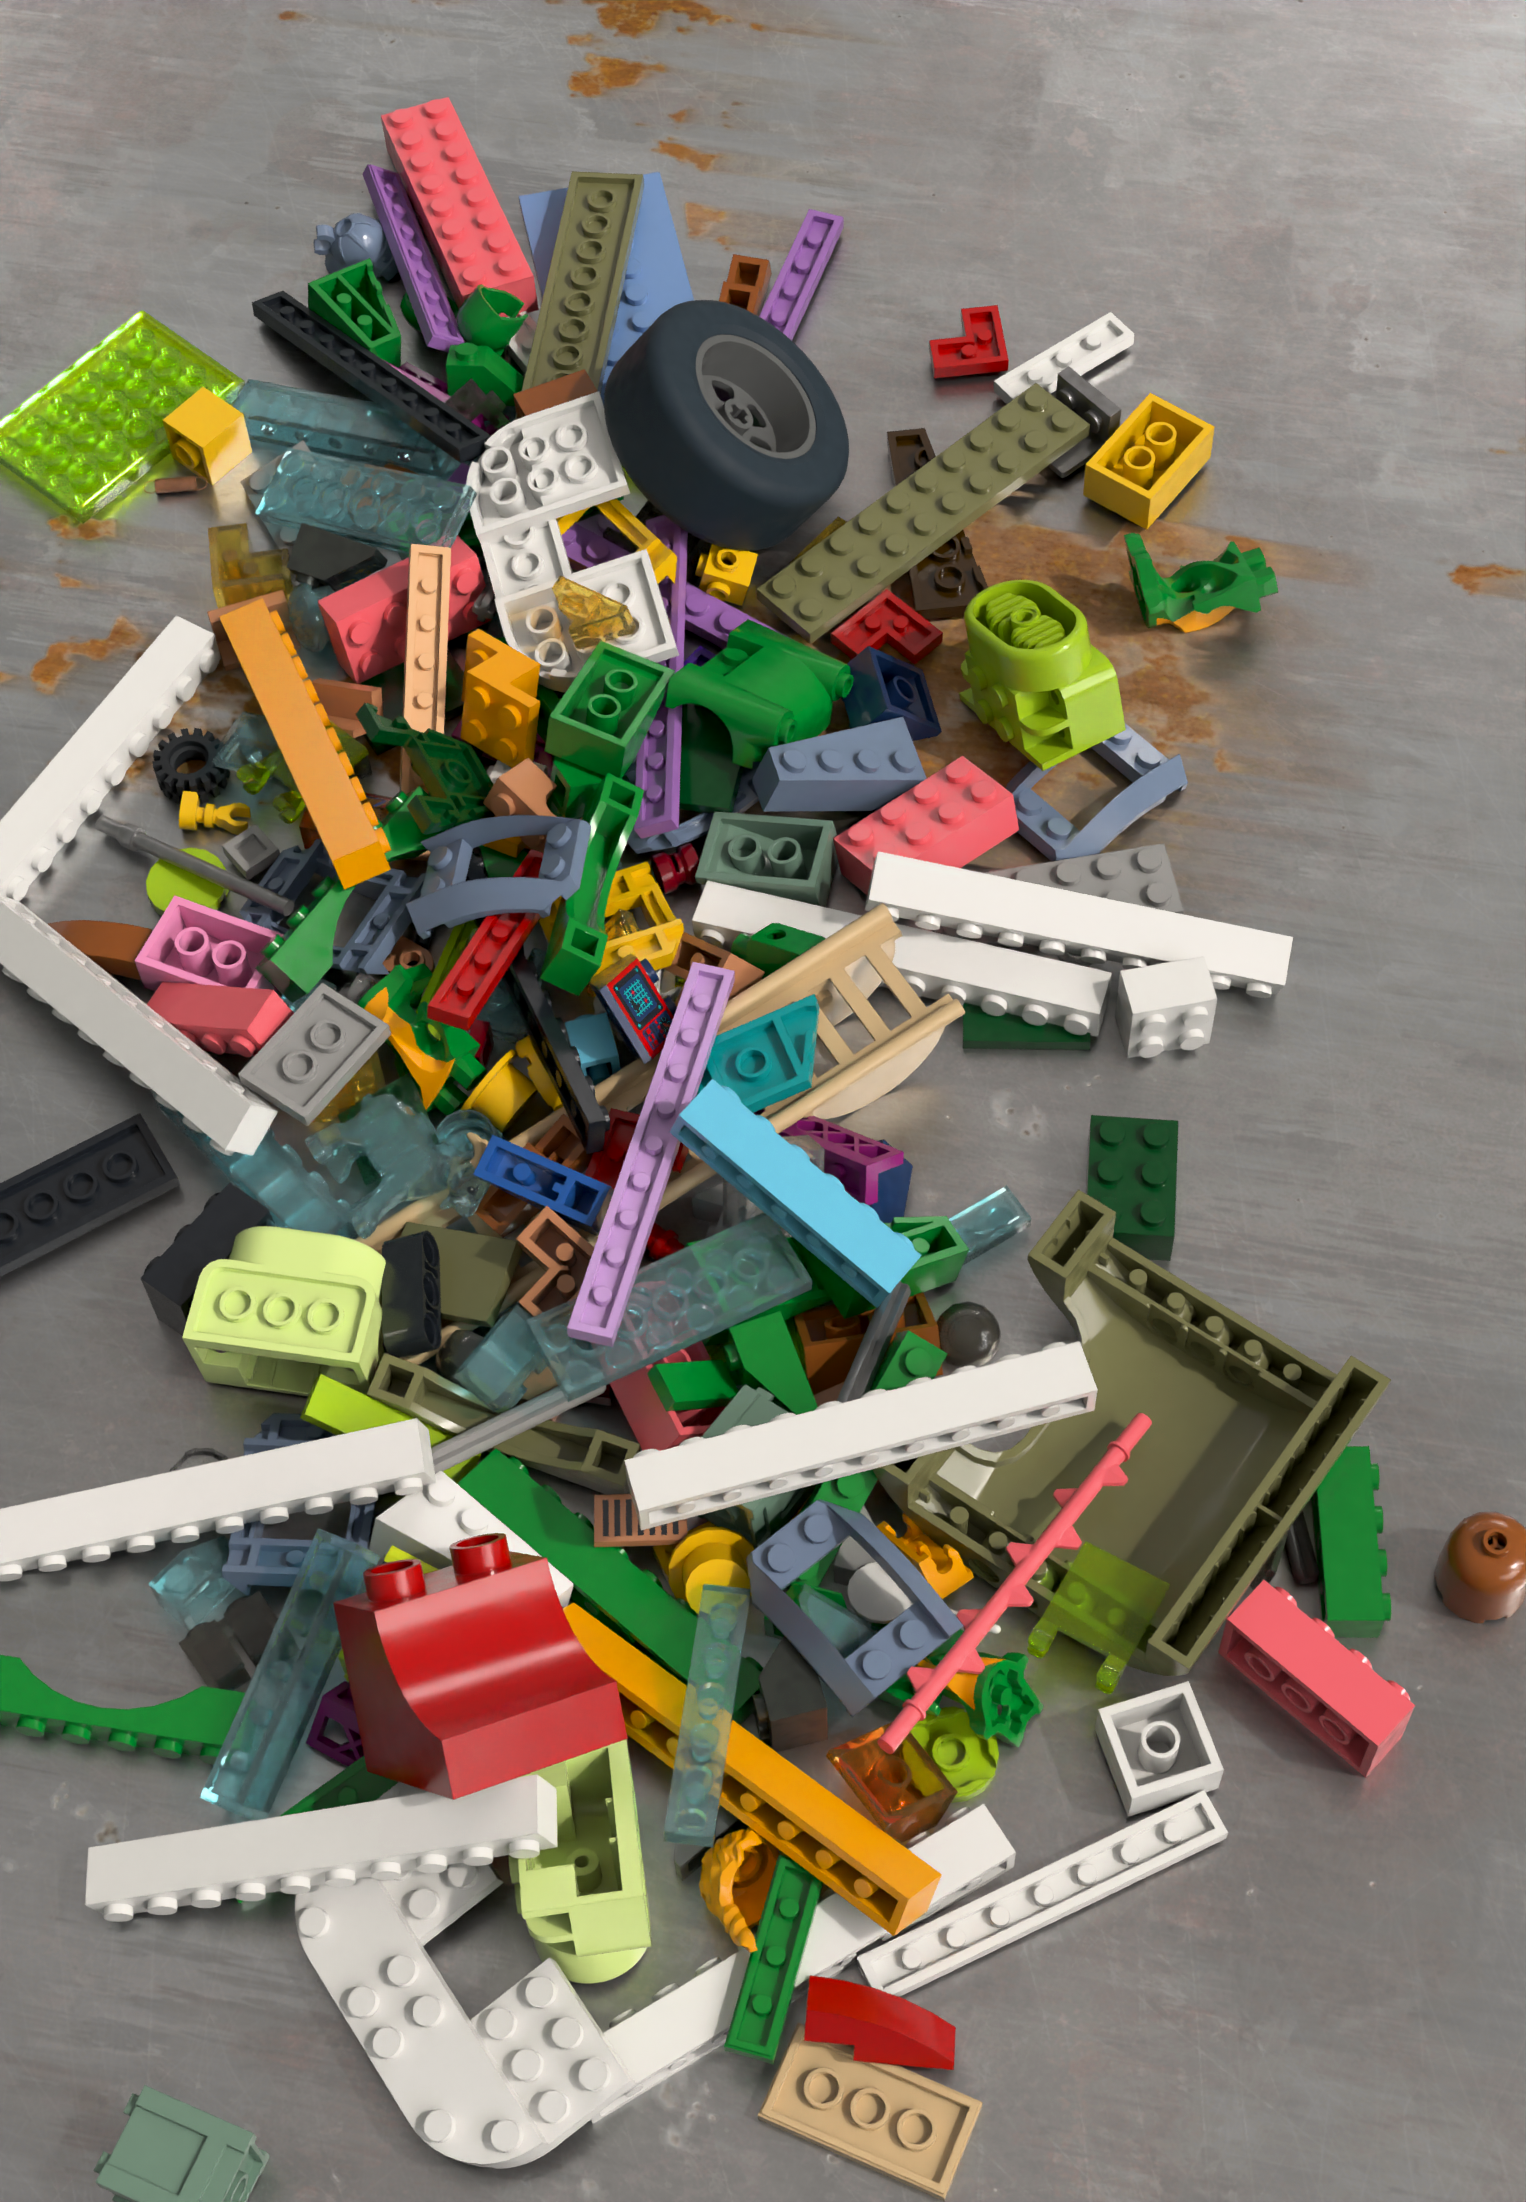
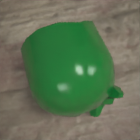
M481 284L474 289L459 308L457 325L466 343H473L476 346H489L501 356L504 349L509 345L511 338L519 331L528 315L524 314L521 317L515 318L524 303L506 291L488 288ZM505 313L510 318L500 317L499 315Z

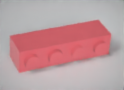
M162 982L147 1003L151 1009L203 1051L213 1052L218 1055L223 1053L240 1054L244 1057L255 1056L294 1014L279 995L270 989Z

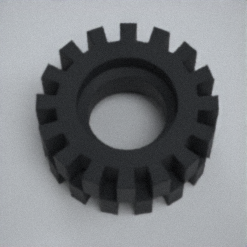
M188 728L180 729L182 736L176 737L173 732L168 735L169 743L161 740L158 744L160 751L154 750V761L152 763L156 778L164 795L168 799L173 797L175 803H181L183 791L197 792L202 804L209 802L208 794L211 793L216 798L220 795L218 786L225 789L228 784L226 778H230V770L225 750L221 741L218 738L215 739L213 733L209 731L203 736L202 730L199 728H194V733L189 735ZM202 760L206 762L203 768L194 773L184 774L176 771L179 766L187 761Z

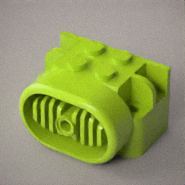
M1011 580L995 584L979 592L968 603L964 612V622L970 649L965 653L966 659L961 664V673L963 678L971 684V688L959 693L960 700L977 714L983 724L988 723L994 728L1004 742L1009 741L1037 767L1045 771L1126 730L1116 672L1109 659L1091 645L1087 620L1077 607L1050 586L1033 580Z

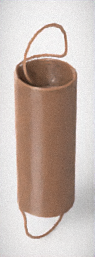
M195 476L155 479L154 492L156 494L202 489H197Z

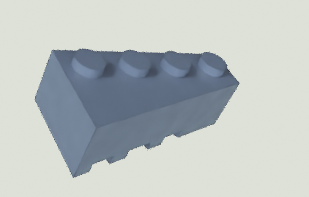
M903 717L770 747L765 753L752 781L763 812L877 811L927 778Z

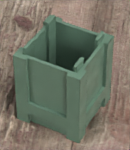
M745 1384L702 1437L707 1439L722 1435L730 1428L738 1425L753 1427L768 1423L774 1417L789 1412L771 1402L774 1395L760 1387L754 1390ZM818 1484L701 1514L698 1517L706 1519L717 1527H725L739 1532L756 1549L790 1522Z
M144 2085L139 2096L134 2093L132 2094L123 2111L130 2118L112 2154L103 2151L93 2171L99 2174L96 2184L114 2194L113 2202H247L270 2155L257 2147L255 2144L257 2137L254 2133Z

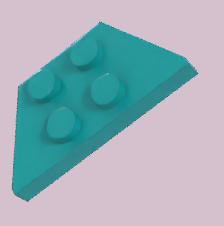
M815 994L717 1035L697 1095L714 1079L719 1085L732 1089L739 1096L741 1103L754 1113L812 1088L820 1008Z

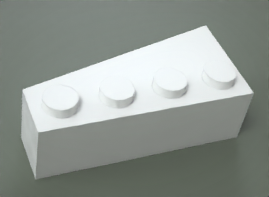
M442 1471L435 1474L436 1483L423 1485L421 1492L406 1495L375 1518L369 1547L370 1553L384 1559L393 1545L437 1569H443L453 1565L449 1549L451 1544L473 1536L504 1533L507 1537L509 1551L542 1557ZM548 1562L554 1587L563 1609L569 1604L574 1584Z

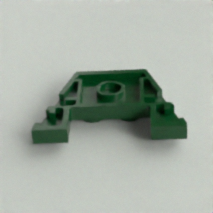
M364 703L358 710L356 716L370 741L402 746L412 761L411 767L413 771L421 777L429 791L428 796L415 795L407 805L422 834L427 835L471 821L496 816L483 804L494 784L471 745L430 728L424 733L414 730L409 726L407 720L401 716H397L394 721L376 714L378 707L369 703Z

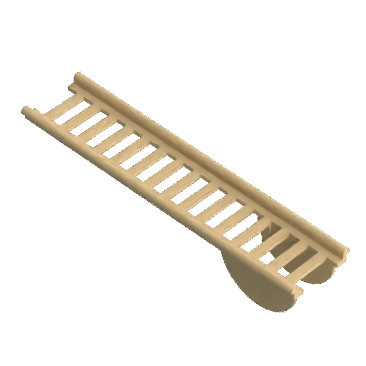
M884 903L876 906L727 1002L717 1035L812 994H815L820 1008L817 1036L838 1065L818 1078L813 1072L812 1088L763 1108L765 1112L760 1115L771 1122L777 1134L803 1117L816 1116L821 1119L839 1117L856 1111L882 1097L904 1081L921 1065L938 1043L945 1026L965 1014L961 1003L957 999L953 1000L949 994L926 1007L893 964L895 940L900 938L902 933L893 922L892 915ZM882 980L911 1017L891 1031L867 1000ZM851 1013L856 1015L874 1039V1042L853 1054L834 1028L835 1025ZM662 1050L646 1064L637 1059L594 1086L595 1098L599 1106L604 1105L608 1114L611 1108L628 1112L645 1101ZM564 1106L508 1142L522 1148L528 1142L535 1146L563 1113L569 1117ZM689 1149L688 1154L692 1159L684 1163L681 1173L675 1171L670 1173L658 1211L717 1172ZM470 1165L354 1240L373 1248L382 1255L383 1243L401 1237L406 1222L446 1228L465 1215L478 1234L502 1237L471 1210L472 1206L479 1200L478 1194L481 1192L485 1193L491 1184L473 1175L475 1168ZM473 1186L475 1192L468 1193L467 1188ZM539 1213L524 1223V1225L527 1227ZM582 1229L577 1232L595 1248L598 1236ZM534 1260L522 1268L517 1264L499 1313L518 1302L546 1273ZM441 1318L442 1338L439 1349L401 1359L420 1365L480 1325Z

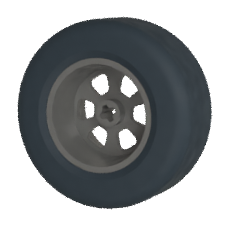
M714 300L687 301L673 306L661 314L624 353L608 377L604 393L605 422L613 448L625 471L642 494L662 514L683 530L708 543L723 548L744 551L761 550L777 545L791 536L837 491L845 477L849 458L848 433L840 406L826 380L807 355L785 334L761 317L743 308Z

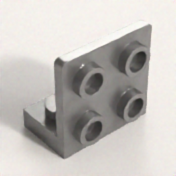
M1069 366L1058 373L1056 399L1090 424V431L1086 438L1048 465L1061 478H1065L1088 462L1120 427L1121 408Z

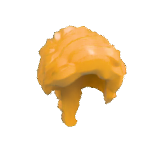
M749 1827L747 1830L739 1829L725 1835L723 1838H719L715 1845L705 1853L701 1860L702 1868L699 1889L708 1910L721 1921L725 1927V1933L730 1934L733 1943L738 1947H744L751 1953L758 1950L751 1929L756 1925L759 1926L778 1855L780 1854L778 1848Z

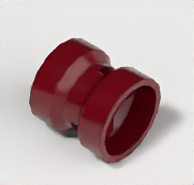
M691 843L677 847L676 852L671 854L661 852L651 856L654 876L664 895L676 891L679 885L685 883L691 886L698 884L695 875L699 859Z

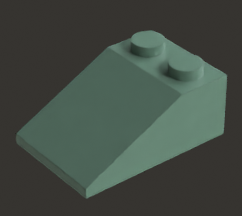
M714 811L696 871V882L706 885L708 880L826 907L838 863L833 838L837 836L834 823L831 820Z

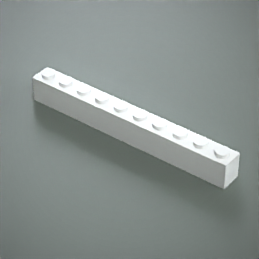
M176 615L0 820L1 896L18 901L23 899L28 891V887L37 876L49 868L53 857L65 843L70 842L75 837L80 825L90 814L97 811L106 794L113 786L118 785L123 780L127 769L138 757L145 754L150 742L161 729L166 728L170 724L173 715L181 705L192 698L197 686L207 674L212 673L217 668L221 656L214 633Z
M879 851L874 861L865 910L870 911L884 903L889 909L893 921H898L899 917L914 920L916 926L924 929L938 930L940 926L957 929L956 933L967 938H981V935L997 937L998 942L1006 946L1021 947L1023 943L1040 946L1039 950L1049 955H1064V952L1079 954L1081 955V960L1093 964H1104L1106 960L1122 963V968L1125 970L1204 956L1214 989L1225 990L1229 989L1230 986L1246 989V994L1258 998H1269L1271 994L1276 995L1285 986L1293 937Z
M707 880L694 913L692 925L694 937L731 952L732 944L739 934L745 933L752 936L771 923H780L828 938L861 917V915ZM895 923L900 929L902 936L895 940V954L892 962L918 997L923 996L939 1000L949 994L953 1000L957 999L962 1006L964 1002L981 1006L984 1012L993 1016H1002L1006 1012L1022 1016L1026 1022L1032 1025L1041 1026L1047 1022L1063 1026L1066 1031L1075 1035H1085L1088 1032L1091 1033V1036L1098 1037L1110 998L1111 972ZM883 980L878 986L888 988Z
M0 895V964L4 966L2 972L9 978L26 984L29 987L27 993L38 1001L50 1004L54 1008L52 1014L58 1019L78 1027L79 1031L77 1034L82 1039L102 1047L105 1050L103 1056L107 1060L118 1066L126 1067L131 1071L129 1078L142 1087L155 1091L157 1093L155 1099L160 1104L171 1110L179 1111L184 1115L182 1121L185 1125L197 1132L207 1134L211 1138L209 1144L214 1149L228 1156H232L234 1152L253 1156L278 1111L254 1091L243 1085L231 1072L21 902Z
M1080 1341L1070 1344L1056 1342L1032 1354L1024 1356L1020 1354L1006 1355L990 1365L978 1368L971 1365L956 1369L948 1376L936 1379L928 1377L918 1378L909 1382L906 1387L890 1391L884 1389L872 1390L864 1394L860 1399L844 1403L839 1401L826 1402L814 1411L799 1415L784 1413L774 1417L768 1423L757 1426L738 1425L727 1430L725 1434L707 1439L703 1437L689 1438L673 1448L661 1451L657 1449L643 1450L635 1454L633 1458L624 1460L626 1477L640 1528L645 1530L1094 1411L1098 1389Z
M415 1418L1 1508L0 1581L19 1579L23 1576V1571L37 1568L42 1572L62 1570L67 1567L66 1562L83 1559L84 1562L104 1561L111 1557L112 1552L125 1549L130 1553L146 1552L154 1549L155 1543L171 1540L173 1543H188L198 1540L200 1538L199 1534L216 1530L220 1534L235 1533L243 1530L244 1524L261 1521L263 1524L281 1523L288 1520V1514L305 1511L306 1514L311 1515L323 1514L332 1511L334 1504L350 1501L353 1505L369 1504L377 1501L378 1495L394 1491L397 1495H411L421 1492L423 1485L436 1483L429 1429Z
M538 1774L517 1777L455 1800L431 1792L89 1847L85 1905L103 1914V1918L107 1921L125 1922L132 1920L135 1913L148 1912L155 1915H169L176 1913L177 1907L186 1905L198 1908H214L221 1905V1900L231 1898L242 1901H259L266 1897V1893L276 1891L286 1894H304L310 1891V1886L326 1884L331 1887H349L355 1884V1879L372 1877L377 1880H393L401 1877V1872L416 1869L423 1873H438L445 1871L448 1864L461 1862L471 1866H483L491 1864L493 1857L505 1855L519 1859L534 1858L540 1854V1850L558 1847L557 1789Z
M985 1804L980 1805L974 1810H971L970 1807L958 1810L946 1820V1827L932 1835L928 1831L920 1833L905 1845V1848L942 1875L927 1912L897 1935H891L831 1888L822 1895L823 1901L818 1903L791 2003L808 1993L810 1975L833 1978L856 1964L858 1956L907 1933L1014 1867L1016 1852ZM739 1946L737 1947L739 1951L724 1961L717 1957L706 1962L696 1970V1977L680 1987L677 1983L666 1986L653 1996L652 2001L654 2003L637 2013L635 2009L627 2010L609 2023L611 2029L603 2034L636 2084L591 2119L593 2124L725 2044L750 1952L744 1947Z

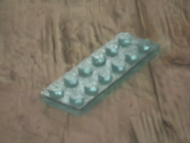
M287 448L255 514L264 522L300 529L301 523H305L363 544L409 554L411 544L451 548L477 493L471 486Z
M763 1212L638 1269L613 1347L568 1337L567 1326L577 1297L526 1320V1329L566 1400L570 1402L811 1290L813 1280L778 1224Z

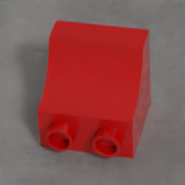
M504 1533L473 1536L451 1544L449 1549L453 1565L423 1574L421 1561L418 1559L398 1560L367 1569L363 1572L366 1587L365 1593L333 1602L367 1772L455 1800L628 1739L617 1682L593 1662L574 1634L555 1590L547 1558L509 1551L507 1537Z

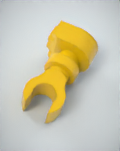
M183 791L179 810L180 829L197 830L198 823H204V827L213 828L214 824H216L218 827L235 835H239L248 829V822L233 820L235 817L251 818L250 807L246 804L239 802L216 808L215 804L206 803L205 807H200L197 792Z

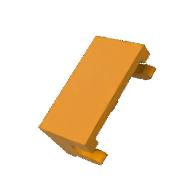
M905 1513L902 1516L903 1521L907 1524V1531L900 1538L896 1537V1532L887 1522L883 1521L876 1526L915 1566L941 1599L974 1578L972 1571L963 1564L959 1553L953 1547L945 1544L942 1548L936 1544L931 1538L923 1534L922 1530Z

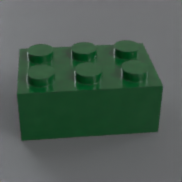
M1091 1115L1085 1194L1116 1212L1113 1232L1114 1239L1149 1260L1171 1261L1175 1238L1178 1121Z

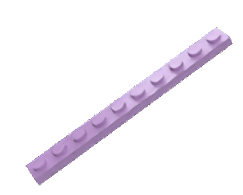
M692 962L567 1326L568 1337L613 1347L681 1143L670 1133V1130L679 1114L697 1095L735 981V971Z

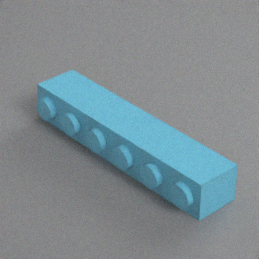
M714 1079L688 1104L673 1124L670 1133L876 1308L879 1307L922 1256L914 1249V1245L905 1235L893 1232L880 1221L878 1214L872 1207L865 1203H859L845 1191L843 1184L835 1176L822 1172L810 1161L809 1156L802 1148L789 1144L775 1132V1128L769 1120L761 1115H755L741 1103L739 1096L732 1089L719 1085Z

